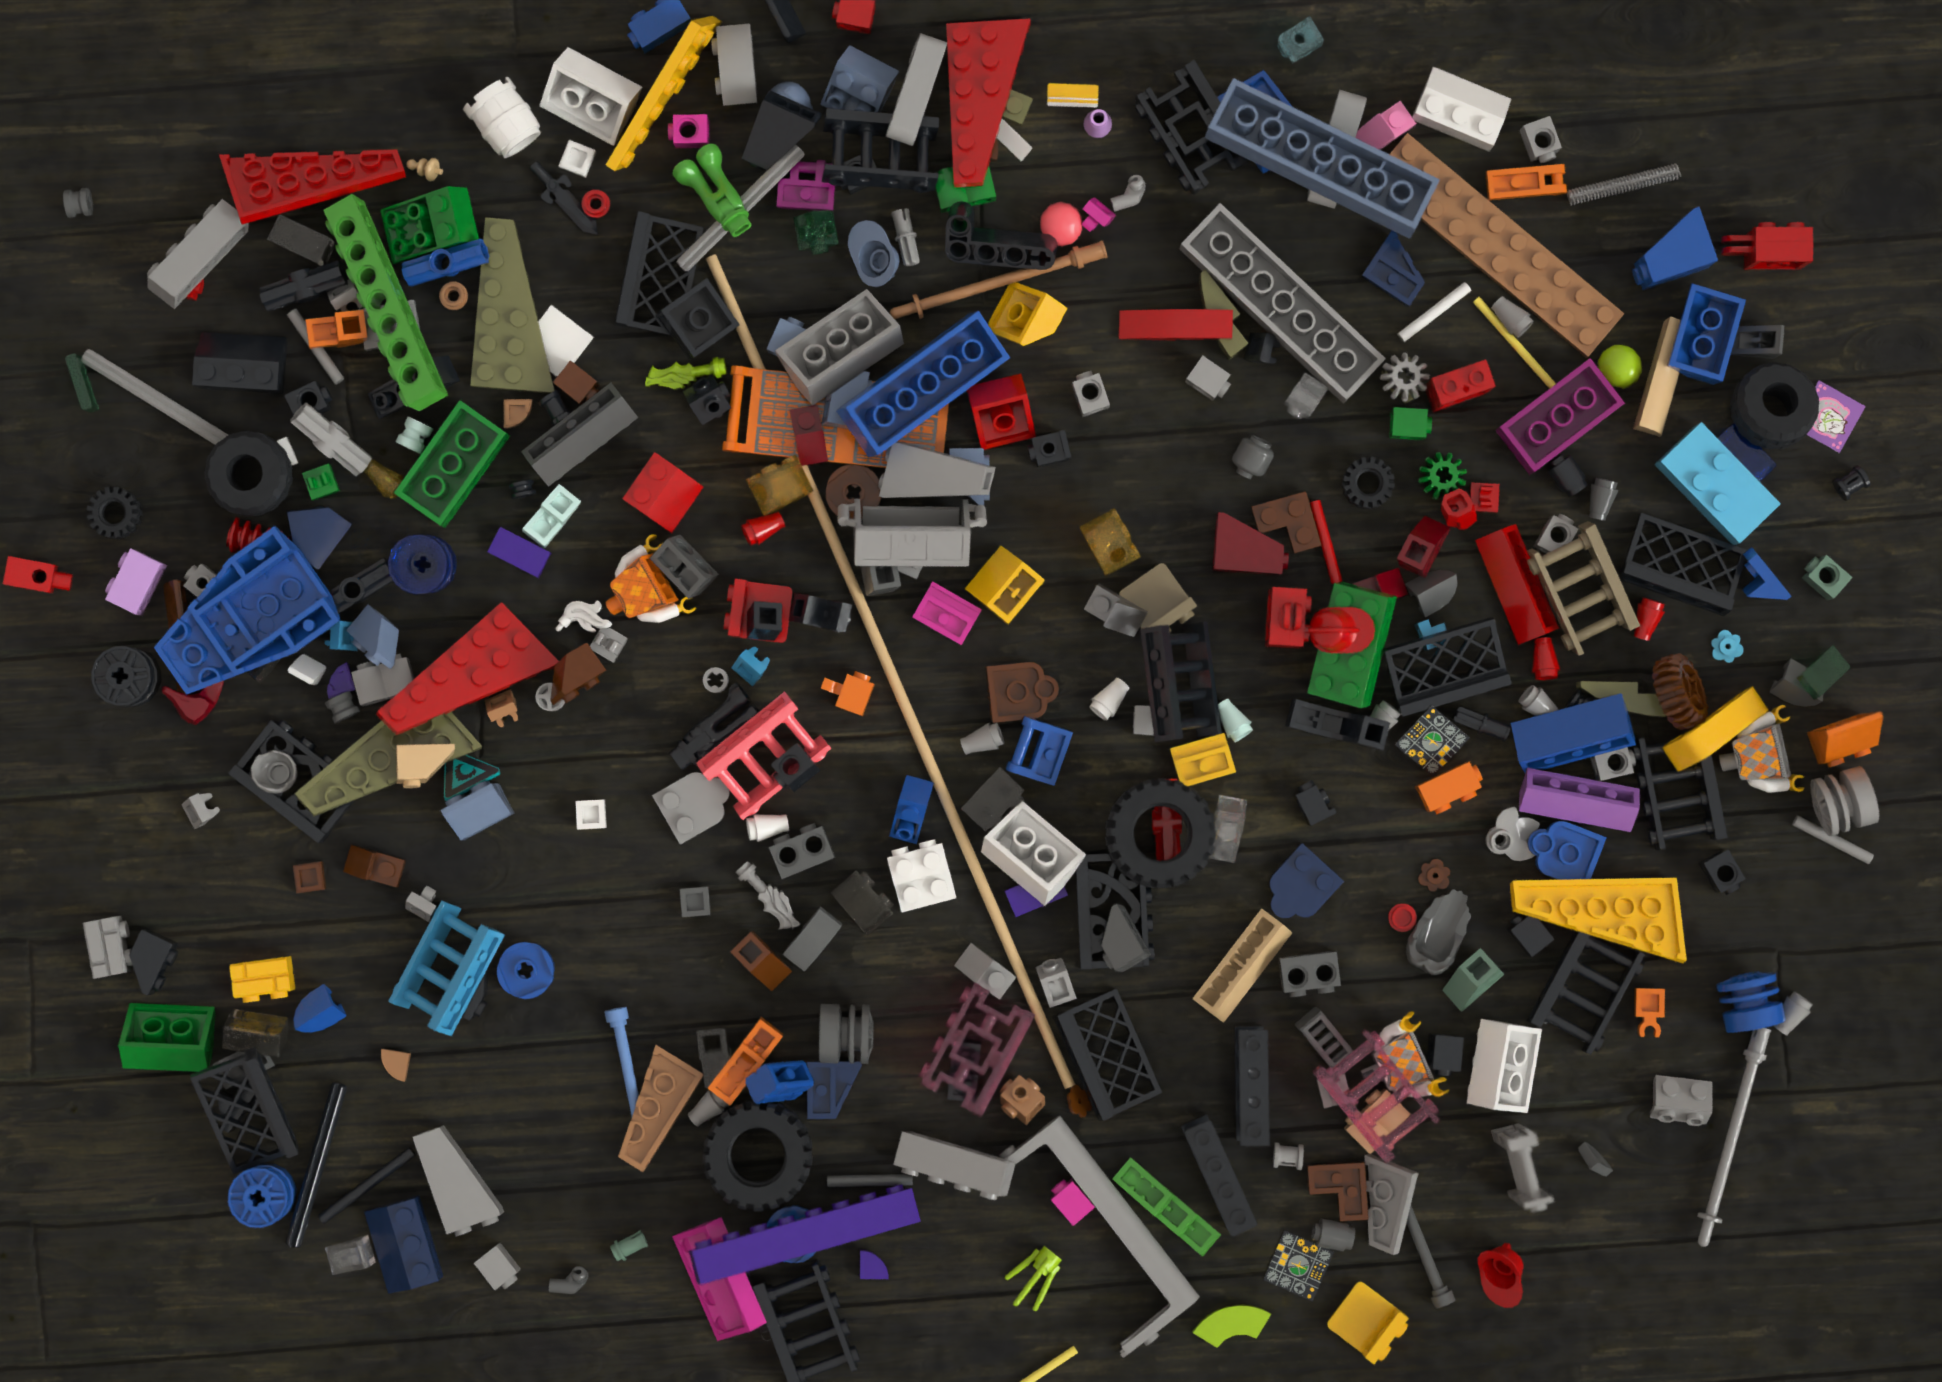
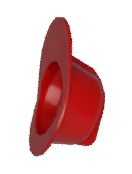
M1328 607L1321 609L1313 616L1309 627L1312 643L1320 651L1326 653L1360 652L1370 645L1375 633L1374 622L1370 615L1364 610L1354 607Z
M1504 1243L1502 1246L1492 1250L1481 1252L1478 1257V1266L1485 1294L1492 1302L1501 1307L1512 1308L1518 1305L1522 1299L1521 1276L1524 1270L1521 1257L1512 1250L1510 1243Z

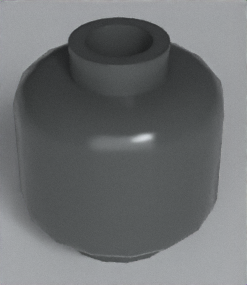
M1251 435L1250 438H1243L1232 456L1234 465L1238 467L1236 472L1248 479H1251L1253 475L1263 476L1274 457V453L1270 449L1272 445L1255 435Z

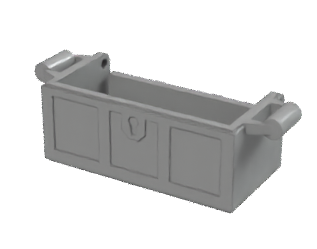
M854 499L852 504H840L838 506L839 525L854 527L855 566H969L970 528L984 527L987 524L985 506L968 504L967 499H962L961 525H959V507L863 506L861 524L860 499ZM849 511H854V519H849ZM969 512H975V520H970Z

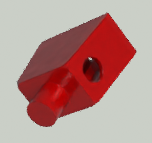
M8 556L3 584L53 594L54 588L70 591L73 574L58 572L57 565ZM38 572L46 573V580L44 582L36 580Z

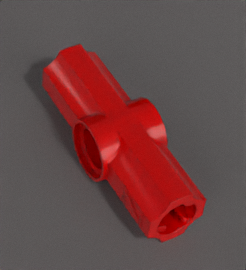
M1154 807V810H1152L1153 835H1155L1156 860H1169L1181 852L1180 834H1182V817L1171 808Z

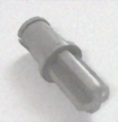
M907 208L903 209V212L902 209L893 211L891 215L893 216L897 234L895 241L899 243L903 264L905 266H913L918 264L920 260L915 242L917 233L913 232L909 215L910 211Z

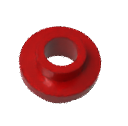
M601 190L587 192L582 199L583 211L591 218H601L606 215L610 208V200L606 193ZM599 200L601 207L593 209L591 207L592 201Z

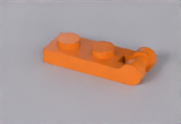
M1564 164L1486 171L1488 200L1566 194L1567 187L1566 184H1563L1565 166ZM1544 176H1551L1552 185H1545Z

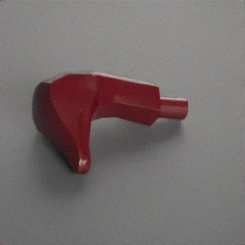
M224 681L200 689L193 694L186 695L167 686H163L161 692L172 702L183 720L196 725L205 719L215 707Z

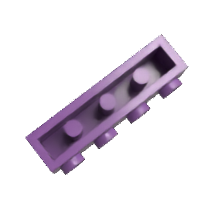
M1527 768L1519 791L1520 812L1631 832L1640 809L1639 788Z

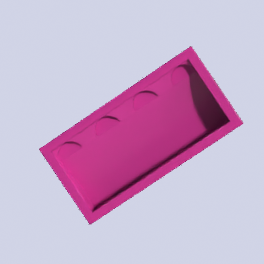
M722 1217L672 1236L717 1341L750 1332L767 1323L745 1272L706 1284H697L688 1250L694 1249V1243L702 1240L711 1239L712 1243L722 1241V1235L728 1233Z

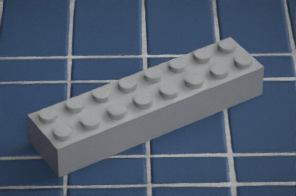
M1221 203L1181 243L1179 249L1202 271L1206 270L1228 296L1269 334L1274 335L1275 340L1343 404L1386 359Z

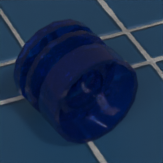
M420 534L405 537L398 541L391 550L388 560L389 574L394 583L403 591L412 594L439 592L446 588L454 579L457 569L456 555L451 546L442 538L433 535ZM425 560L431 562V567L425 569L420 566V562Z

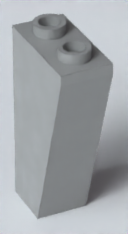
M897 441L886 452L885 460L887 466L885 473L881 475L879 480V497L910 498L989 495L996 467Z
M442 1125L415 1135L413 1140L446 1234L455 1232V1235L459 1236L472 1231L471 1226L481 1222L484 1227L498 1222L497 1216L504 1213L502 1205L445 1126Z

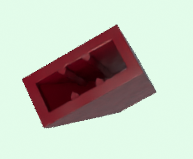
M1217 513L1212 571L1280 576L1283 569H1288L1289 553L1284 552V545L1226 513Z

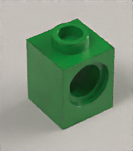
M1393 407L1391 409L1389 438L1424 440L1426 433L1431 434L1432 417H1428V409Z

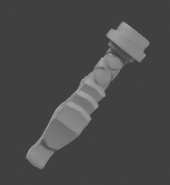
M747 861L735 872L739 876L738 879L740 881L748 880L750 885L759 893L758 900L764 903L763 911L777 917L780 922L779 929L792 927L793 930L801 925L794 918L789 898L784 894L783 890L779 892L777 887L774 886L772 888L771 884L766 886L755 873L754 869L756 866L754 864L751 865Z

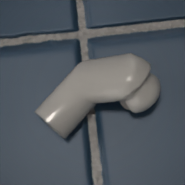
M1133 175L1129 178L1128 186L1123 195L1110 198L1114 212L1139 204L1146 188L1145 182L1140 175Z

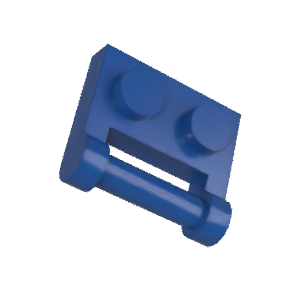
M1024 716L1021 723L1024 726L1011 761H1008L1006 770L1054 786L1073 732ZM1034 729L1041 731L1030 765L1025 767L1022 766Z

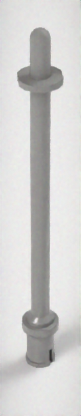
M1766 1028L1752 1031L1748 1049H1744L1743 1055H1746L1747 1063L1706 1212H1699L1697 1216L1703 1218L1698 1237V1244L1702 1247H1706L1709 1244L1714 1223L1722 1224V1219L1717 1217L1719 1205L1757 1067L1767 1057L1764 1053L1771 1030Z

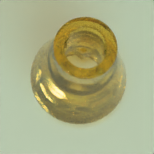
M376 460L370 461L363 472L370 478L383 497H389L391 500L398 497L394 492L403 481V476L379 464Z

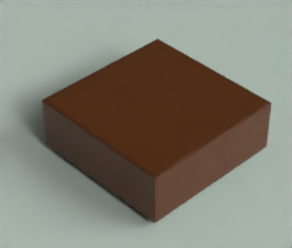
M323 861L293 865L296 893L326 889Z

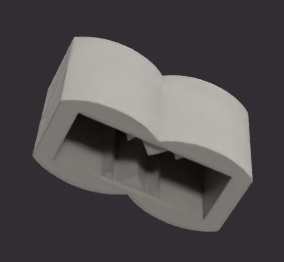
M396 654L395 663L391 669L383 663L374 666L373 662H366L357 665L358 670L351 672L361 706L391 699L414 680L409 658H402L401 654Z

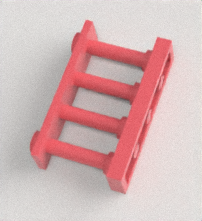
M785 691L696 763L709 781L714 777H718L736 797L738 802L733 807L742 820L747 816L754 815L763 803L782 789L781 785L773 777L776 771L769 776L749 752V749L758 741H763L777 759L786 751L771 734L772 730L779 724L785 723L805 747V752L814 763L821 761L831 749L821 735L813 740L793 715L798 708ZM736 759H741L760 782L748 794L727 771V766ZM799 764L791 765L788 769V775L795 774L799 769Z

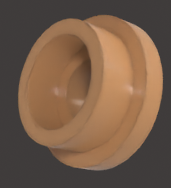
M449 282L441 288L439 298L442 305L447 309L458 310L467 303L468 292L461 283ZM458 292L459 298L456 301H451L449 299L450 293Z

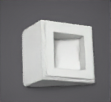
M304 654L300 655L288 668L290 674L310 685H318L326 670L325 665Z

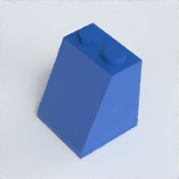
M1700 207L1694 208L1634 263L1635 268L1632 269L1633 277L1637 285L1641 284L1642 290L1705 270L1718 261Z

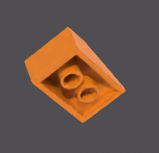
M1882 713L1857 714L1807 732L1817 763H1827L1829 768L1844 763L1843 757L1854 754L1855 758H1859L1872 753L1870 748L1879 744L1883 719Z

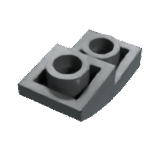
M820 906L804 924L801 932L784 949L782 955L805 972L841 928L842 923Z

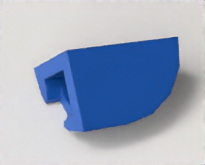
M325 984L310 992L299 1003L293 1019L295 1030L310 1033L321 1031L347 1016L341 1004L336 1005L333 1003L330 995L332 991Z

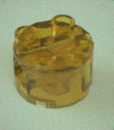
M796 455L781 462L782 465L774 463L760 470L761 473L746 479L763 515H768L788 506L787 504L793 501L796 502L813 492L811 484Z
M1115 508L1080 526L1082 534L1105 576L1141 558L1136 546L1130 539L1129 531L1124 522L1121 521Z

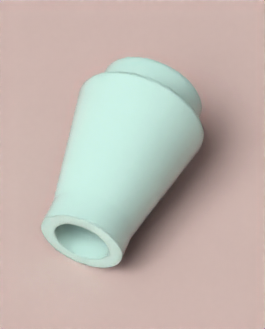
M1225 699L1218 704L1219 717L1228 738H1232L1234 742H1237L1253 731L1250 726L1251 721L1229 699Z

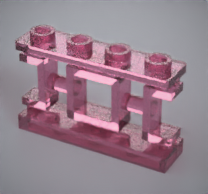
M974 983L972 988L966 986L959 999V1002L963 1003L958 1013L952 1012L945 1025L950 1028L945 1039L939 1036L932 1049V1052L936 1053L932 1063L926 1061L918 1077L923 1079L920 1085L933 1092H936L941 1082L944 1081L967 1093L961 1107L981 1117L1035 1014L1014 1005L1008 1017L983 1004L989 990ZM977 995L979 999L975 1008L987 1014L980 1027L967 1021L962 1031L957 1029L973 997ZM1015 1016L1020 1018L1003 1051H998L997 1049L1002 1039L990 1033L996 1020L1010 1026ZM969 1030L994 1043L981 1067L956 1054ZM947 1046H952L953 1048L948 1058L960 1064L954 1077L952 1078L940 1071L936 1080H931L930 1078ZM989 1066L993 1070L974 1103L970 1100L976 1090L963 1083L970 1070L984 1076Z

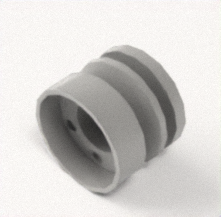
M1861 766L1840 771L1839 783L1833 775H1826L1824 781L1822 778L1811 780L1810 787L1814 811L1828 836L1837 835L1839 829L1842 832L1849 831L1850 819L1857 828L1878 823L1879 809L1870 779Z

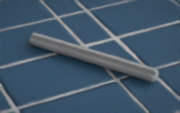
M794 145L740 197L747 212L804 157L805 154L800 147ZM716 221L677 260V264L684 271H689L728 231H724L721 224Z
M87 349L83 354L81 361L213 444L216 445L228 436L225 432L96 352Z

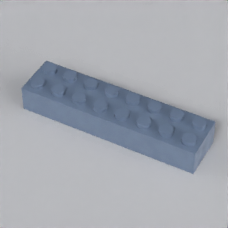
M1234 78L1205 136L1206 139L1409 239L1414 233L1440 179Z

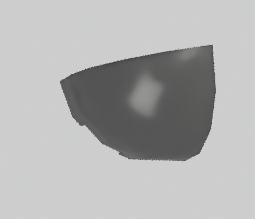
M1447 570L1428 572L1426 578L1418 576L1405 585L1410 596L1414 595L1417 598L1420 606L1418 607L1419 611L1424 617H1427L1450 602L1455 594L1458 583L1455 573Z
M1790 659L1784 665L1783 677L1779 681L1775 680L1770 689V693L1797 706H1815L1823 702V690L1820 681L1813 672L1793 659Z

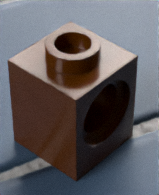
M571 360L553 381L558 388L580 405L599 392L597 388L600 384Z

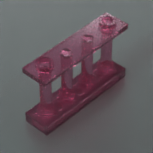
M1364 1029L1361 1033L1367 1041L1333 1068L1328 1067L1325 1070L1322 1065H1319L1312 1072L1387 1164L1395 1157L1391 1152L1395 1148L1393 1145L1427 1117L1437 1124L1440 1120L1436 1114L1440 1111L1429 1098L1425 1101L1421 1098L1381 1047L1385 1043L1375 1031L1370 1034L1368 1030ZM1375 1049L1385 1063L1349 1091L1347 1089L1343 1092L1336 1084L1340 1081L1339 1077ZM1393 1072L1403 1086L1369 1113L1364 1112L1361 1115L1355 1107L1359 1103L1357 1100ZM1411 1094L1421 1108L1385 1136L1383 1134L1379 1137L1372 1129L1377 1125L1375 1122Z

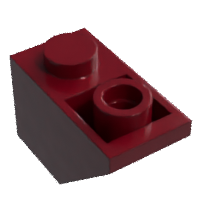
M1424 516L1405 541L1397 557L1399 566L1426 578L1451 528Z

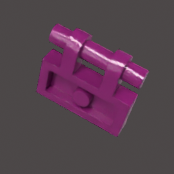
M817 160V162L799 161L789 171L790 179L782 178L778 182L777 208L833 212L835 186L822 182L824 166L831 163H826V160ZM799 174H816L815 181L799 180Z

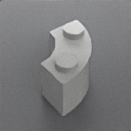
M750 24L717 26V38H711L713 55H718L720 77L715 78L716 94L722 95L723 106L757 103Z

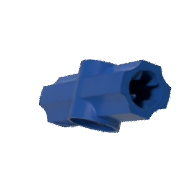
M477 239L448 249H437L432 254L403 262L401 270L408 286L412 287L441 277L455 276L461 271L489 263L490 256L483 239ZM448 256L449 266L443 269L442 260Z

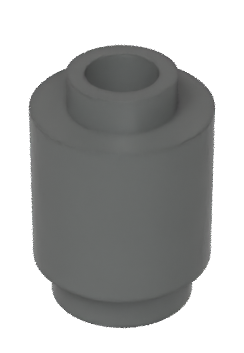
M1321 1218L1319 1223H1314L1311 1239L1315 1240L1317 1247L1343 1252L1345 1249H1352L1355 1239V1228L1349 1227L1348 1223Z

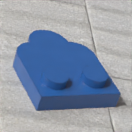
M1556 821L1550 824L1547 830L1538 829L1532 832L1527 844L1530 852L1536 856V867L1542 874L1557 880L1591 879L1607 837L1565 821Z

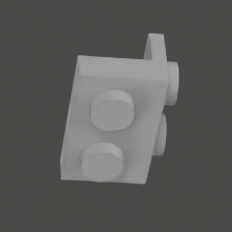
M1655 1075L1653 1079V1107L1650 1111V1118L1658 1119L1661 1122H1686L1692 1126L1707 1124L1712 1114L1711 1081Z

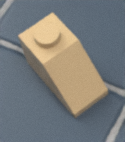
M455 744L397 745V784H403L404 788L421 787V783H426L451 758L455 751Z

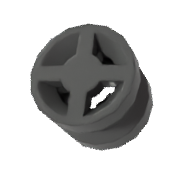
M88 187L81 188L80 191L76 192L71 189L64 190L63 201L68 218H74L77 214L92 216L93 201Z
M351 691L342 693L325 702L326 708L330 709L333 713L332 720L334 724L347 720L360 712L358 706H355L352 702L353 695Z

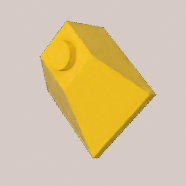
M1015 282L1008 285L988 325L996 336L1025 346L1055 333L1067 307L1047 293Z

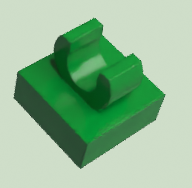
M330 464L302 473L313 501L340 491Z

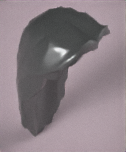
M1452 889L1449 894H1443L1440 897L1434 898L1432 904L1424 911L1415 929L1408 937L1406 945V957L1414 967L1428 974L1438 975L1454 963L1456 954L1466 934L1467 924L1471 918L1469 907L1466 904L1468 896L1464 895L1462 891Z

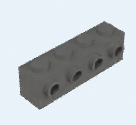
M609 383L521 452L549 487L578 463L583 462L591 453L605 445L617 433L627 428L638 416L614 385Z

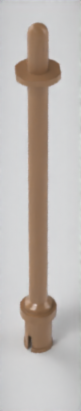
M1102 240L1081 248L1075 246L1072 247L1068 255L1055 258L1054 265L1047 270L1022 268L919 300L917 294H913L914 302L892 308L890 315L897 319L918 313L919 319H922L924 316L923 311L1070 265L1078 267V269L1083 268L1086 263L1108 258L1106 248Z

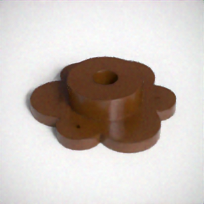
M1433 859L1430 864L1424 863L1421 866L1422 873L1418 876V881L1421 885L1427 886L1428 890L1432 892L1436 891L1437 888L1445 889L1448 887L1449 879L1447 876L1450 875V869L1444 867L1440 859ZM1434 873L1437 874V878H1433Z
M1073 1085L1070 1088V1093L1067 1094L1069 1110L1074 1115L1078 1114L1080 1117H1085L1087 1112L1091 1111L1092 1106L1085 1090H1081L1078 1085Z

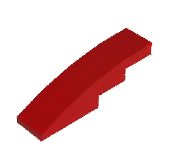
M1233 310L1120 311L1119 339L1175 341V339H1232Z

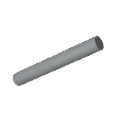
M294 309L287 316L309 346L306 322L298 310ZM324 348L311 349L335 385L344 380V377Z
M1798 815L1792 823L1793 826L1867 864L1873 859L1874 854L1837 835L1828 836L1822 827Z

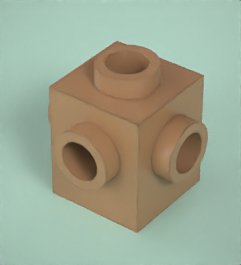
M1019 1075L1014 1081L1012 1079L1008 1080L1000 1090L1002 1093L1000 1095L1001 1109L1010 1118L1014 1119L1017 1117L1027 1125L1045 1106V1096L1039 1092L1040 1088L1030 1078L1025 1080Z

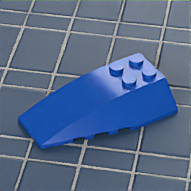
M276 526L229 558L219 573L205 586L206 588L198 598L194 599L188 606L187 611L182 617L177 619L154 647L186 695L294 654L341 621L333 597L301 550Z

